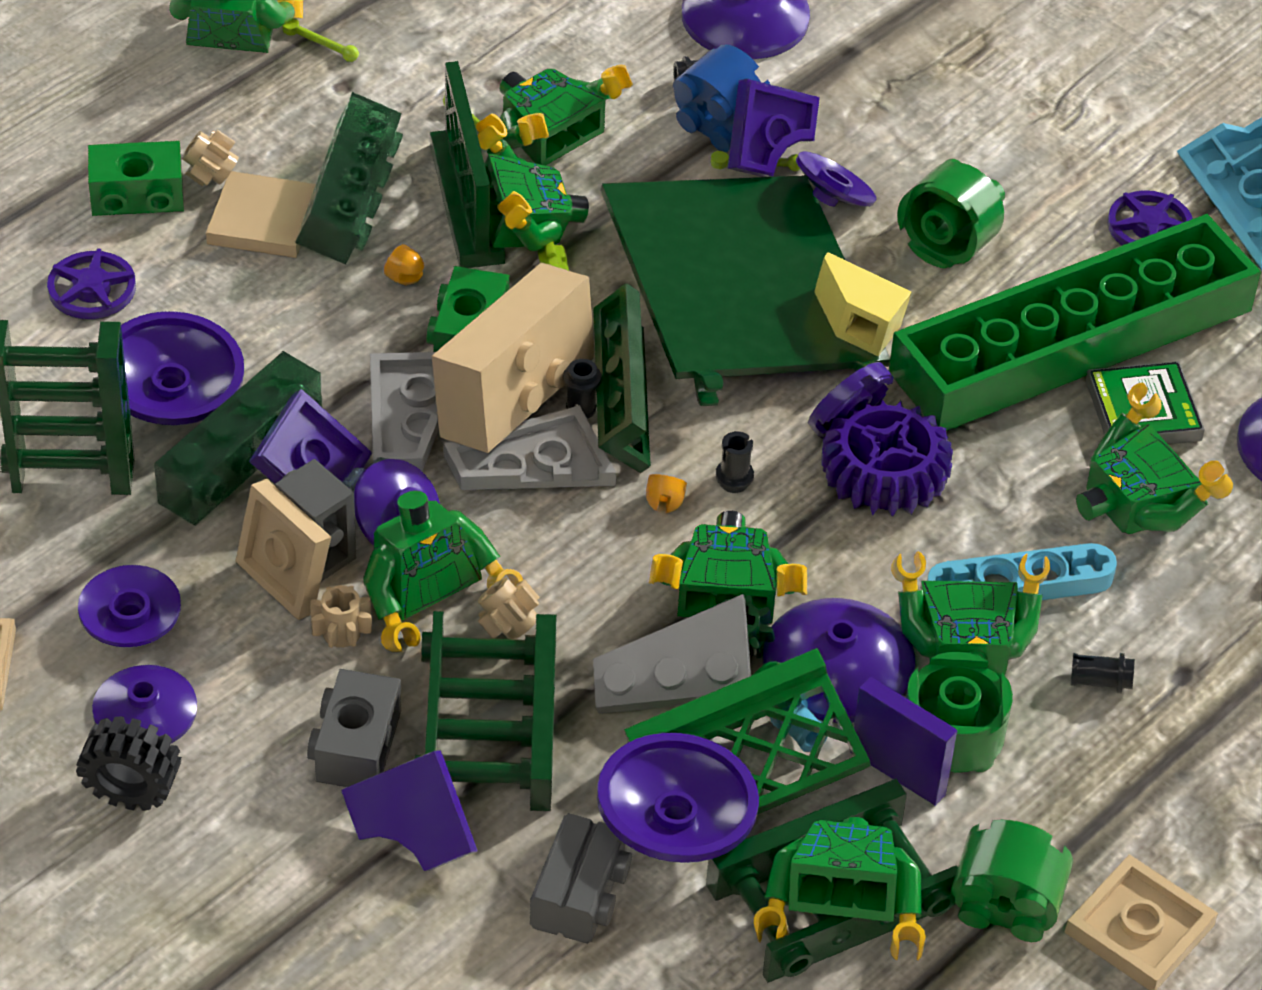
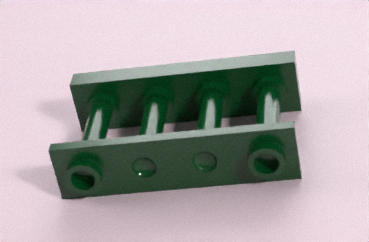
M0 320V412L5 444L1 446L0 464L1 472L10 474L12 493H22L25 469H100L101 474H109L112 495H131L135 453L121 322L100 321L98 342H89V347L12 346L8 320ZM15 366L88 367L89 372L98 373V377H93V382L16 381ZM19 401L92 402L93 407H101L102 411H98L97 416L21 415ZM24 435L96 436L97 441H105L106 445H101V450L26 449Z
M433 611L432 632L422 631L421 662L430 663L425 754L438 751V739L521 742V747H532L531 758L521 757V763L445 761L452 782L520 784V789L530 790V811H551L557 615L536 614V634H525V640L444 637V611ZM443 658L524 660V665L534 666V675H524V680L442 677ZM441 698L523 701V706H533V716H522V721L440 719ZM415 754L414 759L421 757L423 755Z
M894 779L749 837L730 852L708 860L706 887L715 901L733 894L741 895L755 916L757 911L768 906L769 901L764 898L765 892L761 888L760 883L769 880L774 857L777 852L797 839L805 837L812 824L816 821L843 822L844 819L849 817H860L871 826L887 827L892 830L894 847L903 849L917 864L921 873V917L916 918V921L927 916L938 917L956 904L955 897L951 894V888L958 867L955 865L932 875L899 827L902 826L907 793L898 780ZM813 913L818 921L817 923L793 933L789 931L788 935L776 939L778 926H768L764 929V933L770 942L766 944L762 975L767 983L783 976H797L814 963L893 931L899 924V918L894 916V921L889 922Z

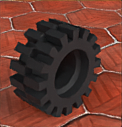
M114 717L113 722L108 718L100 720L99 725L95 723L90 730L76 764L78 766L76 769L77 777H83L81 783L85 788L95 787L92 793L98 799L104 795L109 797L108 804L117 807L118 802L125 803V809L133 811L137 804L142 811L150 810L152 805L158 808L163 804L164 800L166 801L181 764L182 757L178 756L180 753L178 746H170L172 739L167 734L162 736L156 735L157 727L151 724L147 729L140 727L141 720L132 718L130 724H126L124 717Z

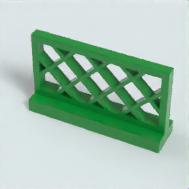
M818 648L624 729L627 743L652 734L682 733L708 740L717 736L735 742L731 752L739 757L744 745L769 753L770 755L761 776L752 774L759 795L757 815L871 767L867 753L827 674L826 664ZM823 692L829 705L823 723L796 715L802 700ZM790 706L788 712L782 710L783 708ZM768 716L783 721L774 744L748 735L755 720ZM834 717L840 729L831 726ZM792 725L818 733L809 755L783 747ZM741 727L740 732L735 731L734 729ZM826 736L848 743L854 756L837 764L818 759ZM778 757L804 765L798 781L785 785L769 779ZM813 769L819 770V772L811 775ZM764 789L771 791L765 795H762Z

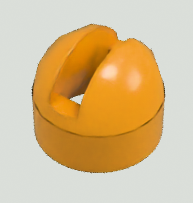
M402 244L395 248L388 257L384 266V274L394 282L405 286L415 284L423 276V258L418 252L406 244Z
M649 475L646 487L648 504L657 511L659 501L666 502V513L677 510L684 500L687 482L668 475Z

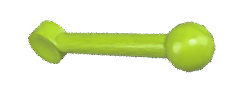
M295 18L282 26L284 34L289 36L298 34L342 54L343 59L347 62H353L359 56V51L354 45L343 46L303 28Z
M715 151L711 154L710 163L713 168L724 169L728 166L729 156L726 152ZM793 154L788 158H779L776 167H788L795 172L801 170L796 162L798 154Z

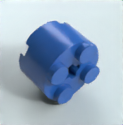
M728 44L720 45L717 49L713 48L673 82L674 96L679 107L676 118L681 127L689 133H694L698 130L710 138L711 143L717 150L727 153L731 146L738 82L742 79L761 82L754 72L759 68L757 63L742 50ZM768 79L764 82L766 84H770Z

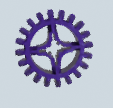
M882 398L876 406H871L867 402L862 401L858 411L851 409L846 418L833 419L829 431L826 432V436L823 438L821 465L823 466V472L826 473L828 486L836 488L838 499L851 498L854 509L866 505L870 507L872 516L878 509H885L893 517L896 511L902 508L912 515L917 504L928 507L933 497L941 496L945 484L951 476L952 442L947 441L946 428L937 427L935 415L922 417L920 406L909 410L904 408L901 400L896 406L886 405Z

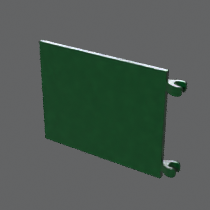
M805 175L602 183L600 191L675 379L694 378L696 397L700 406L718 405L719 399L716 391H721L723 388L722 376L854 369L856 372L875 362H881L885 367H889L890 356L886 347L879 356H876L836 337L814 293L825 255L829 252L843 260L845 258L818 199L812 194L813 188Z

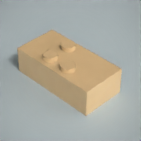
M540 263L432 355L440 438L489 453L525 419L536 412L556 391L565 385L563 381L564 370L572 361L576 359L592 360L595 357L588 276Z

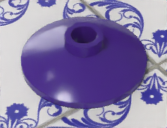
M807 151L800 152L796 157V162L803 174L816 186L812 194L824 204L835 207L838 201L855 206L871 207L877 200L873 190L863 180L838 163Z
M399 459L379 461L368 467L356 483L354 490L355 517L362 533L372 545H374V532L377 527L400 515L397 501L404 493L421 491L427 495L428 501H437L440 504L437 492L431 481L419 468L409 462Z
M123 565L103 571L86 584L78 600L79 619L88 634L102 643L116 647H137L160 639L173 628L181 612V597L175 583L161 571L143 565Z
M157 665L133 666L113 674L99 687L92 704L94 723L98 725L100 720L108 718L113 722L114 717H124L126 724H130L132 718L141 720L140 727L147 729L151 724L158 728L156 735L162 736L167 734L172 739L171 743H173L190 729L197 714L196 694L189 681L172 669Z

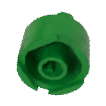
M948 159L935 167L903 196L897 210V222L900 231L905 227L911 239L907 244L920 259L939 268H951L955 264L968 262L999 233L1004 222L1003 201L1005 199V191L999 182L989 179L977 168L961 163L956 159Z
M946 652L930 658L928 665L919 671L917 668L912 673L906 696L908 700L957 730L950 772L954 773L984 772L994 765V760L1004 746L1013 701L1012 688L1006 676L1001 672L1000 677L988 668L989 661L965 652Z
M1000 819L992 820L990 829L979 831V824L973 826L968 833L951 888V894L955 897V903L960 908L958 918L961 922L973 928L983 929L991 923L1011 929V933L1022 941H1040L1043 938L1044 931L1052 928L1057 922L1073 865L1071 852L1064 845L1063 852L1061 853L1050 845L1053 837L1051 834L1027 823Z

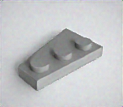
M436 352L370 354L373 464L385 459H399L409 462L423 471L439 432L432 355Z
M580 405L523 421L489 453L452 441L444 443V458L461 490L616 486V471L605 451L598 448V438Z
M743 594L593 658L595 702L598 713L604 714L680 706L751 676L746 604Z

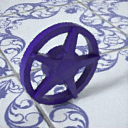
M1142 190L1123 193V196L1119 197L1112 204L1107 224L1112 237L1123 246L1136 240L1130 238L1122 231L1133 230L1138 237L1144 238L1193 218L1188 208L1174 198L1173 194L1167 195L1157 191ZM1141 202H1154L1158 204L1156 206H1145ZM1128 206L1133 211V217L1116 222V214L1123 207ZM1168 208L1174 210L1182 218L1183 222L1170 218L1166 213Z
M99 248L96 251L79 252L64 258L53 265V269L47 279L48 295L52 304L62 313L80 319H99L113 315L124 309L131 302L136 291L135 273L130 264L123 258L101 251ZM91 262L89 267L80 270L72 268L79 264ZM101 263L115 266L122 272H107L101 268ZM59 277L73 283V286L61 297L55 290ZM128 282L125 292L118 299L110 302L108 296L111 292V285ZM79 299L86 303L99 302L102 306L86 308L69 303Z

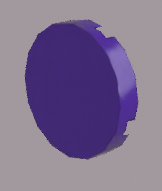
M881 362L871 363L844 379L821 400L809 416L808 424L823 439L826 436V432L829 431L834 418H846L851 409L858 411L862 401L867 402L871 406H876L880 399H884L887 395L886 392L889 388L884 383L887 385L893 384L894 377Z

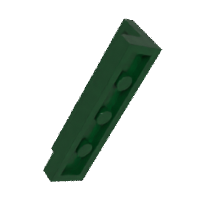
M625 283L593 308L595 365L602 375L601 383L596 389L598 448L641 474L651 466L644 327L641 325L640 292Z

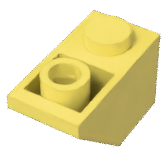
M829 252L823 259L814 291L836 337L876 356L881 354L893 338V333L901 327L912 293Z

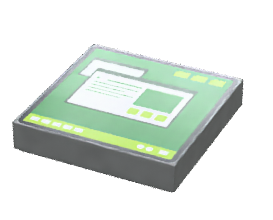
M1179 361L1091 369L1087 371L1086 384L1104 435L1121 413L1127 415L1132 408L1128 400L1130 389L1137 383H1144L1148 391L1139 404H1146L1157 393L1161 400V410L1153 418H1142L1138 424L1142 426L1149 423L1167 444L1202 441L1205 429Z

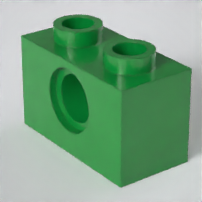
M180 141L88 145V184L92 216L183 212V171Z
M454 266L449 284L442 283L439 289L437 299L439 315L438 317L431 316L428 323L426 343L433 345V352H437L509 290L510 275Z

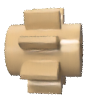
M218 129L216 131L213 130L210 136L199 131L189 143L181 158L190 165L185 175L201 186H207L210 180L219 185L222 184L235 167L239 158L230 151L235 141Z
M505 577L488 588L478 599V603L484 609L478 614L480 616L478 622L492 639H495L502 632L508 639H517L535 625L537 613L534 608L539 605L537 600L540 597L525 579L514 586Z
M339 585L326 587L321 600H311L312 635H323L330 648L354 647L361 633L370 634L372 632L371 600L369 597L360 598L354 590V586Z

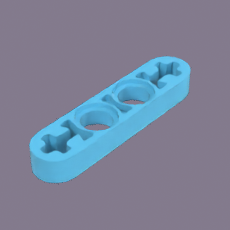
M1088 543L938 563L930 569L927 581H972L969 579H973L974 582H986L984 579L986 576L999 574L1006 577L1010 582H1017L1018 591H1023L1024 582L1020 579L1018 567L1021 558L1028 553L1025 569L1029 574L1034 576L1032 572L1035 569L1043 568L1046 556L1050 561V570L1054 571L1058 576L1055 580L1043 581V583L1039 584L1038 593L1043 594L1042 600L1106 591L1111 587L1114 580L1117 560L1114 553L1106 546Z

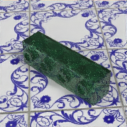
M351 93L337 122L295 240L296 244L345 265L354 248L360 251L364 249L372 230V225L365 223L366 219L373 220L383 197V194L376 192L377 187L384 188L393 167L392 163L386 161L387 157L394 158L403 137L402 133L396 131L402 113L357 93Z
M282 351L154 463L158 504L196 526L258 470L249 460L294 393L302 389L322 407L321 372Z

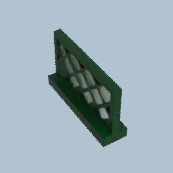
M445 62V130L430 132V148L459 267L474 268L505 264V248L492 247L489 237L490 183L459 62Z

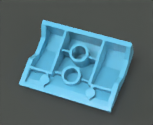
M1261 117L1245 128L1222 123L1177 150V153L1262 271Z

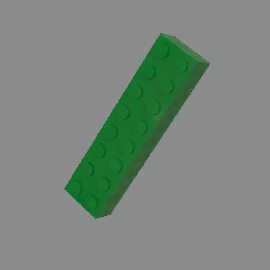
M1208 214L895 331L893 333L888 371L916 407L920 406L924 417L935 415L937 427L946 428V431L1083 378L1087 376L1088 370L1111 367L1251 312L1261 271Z

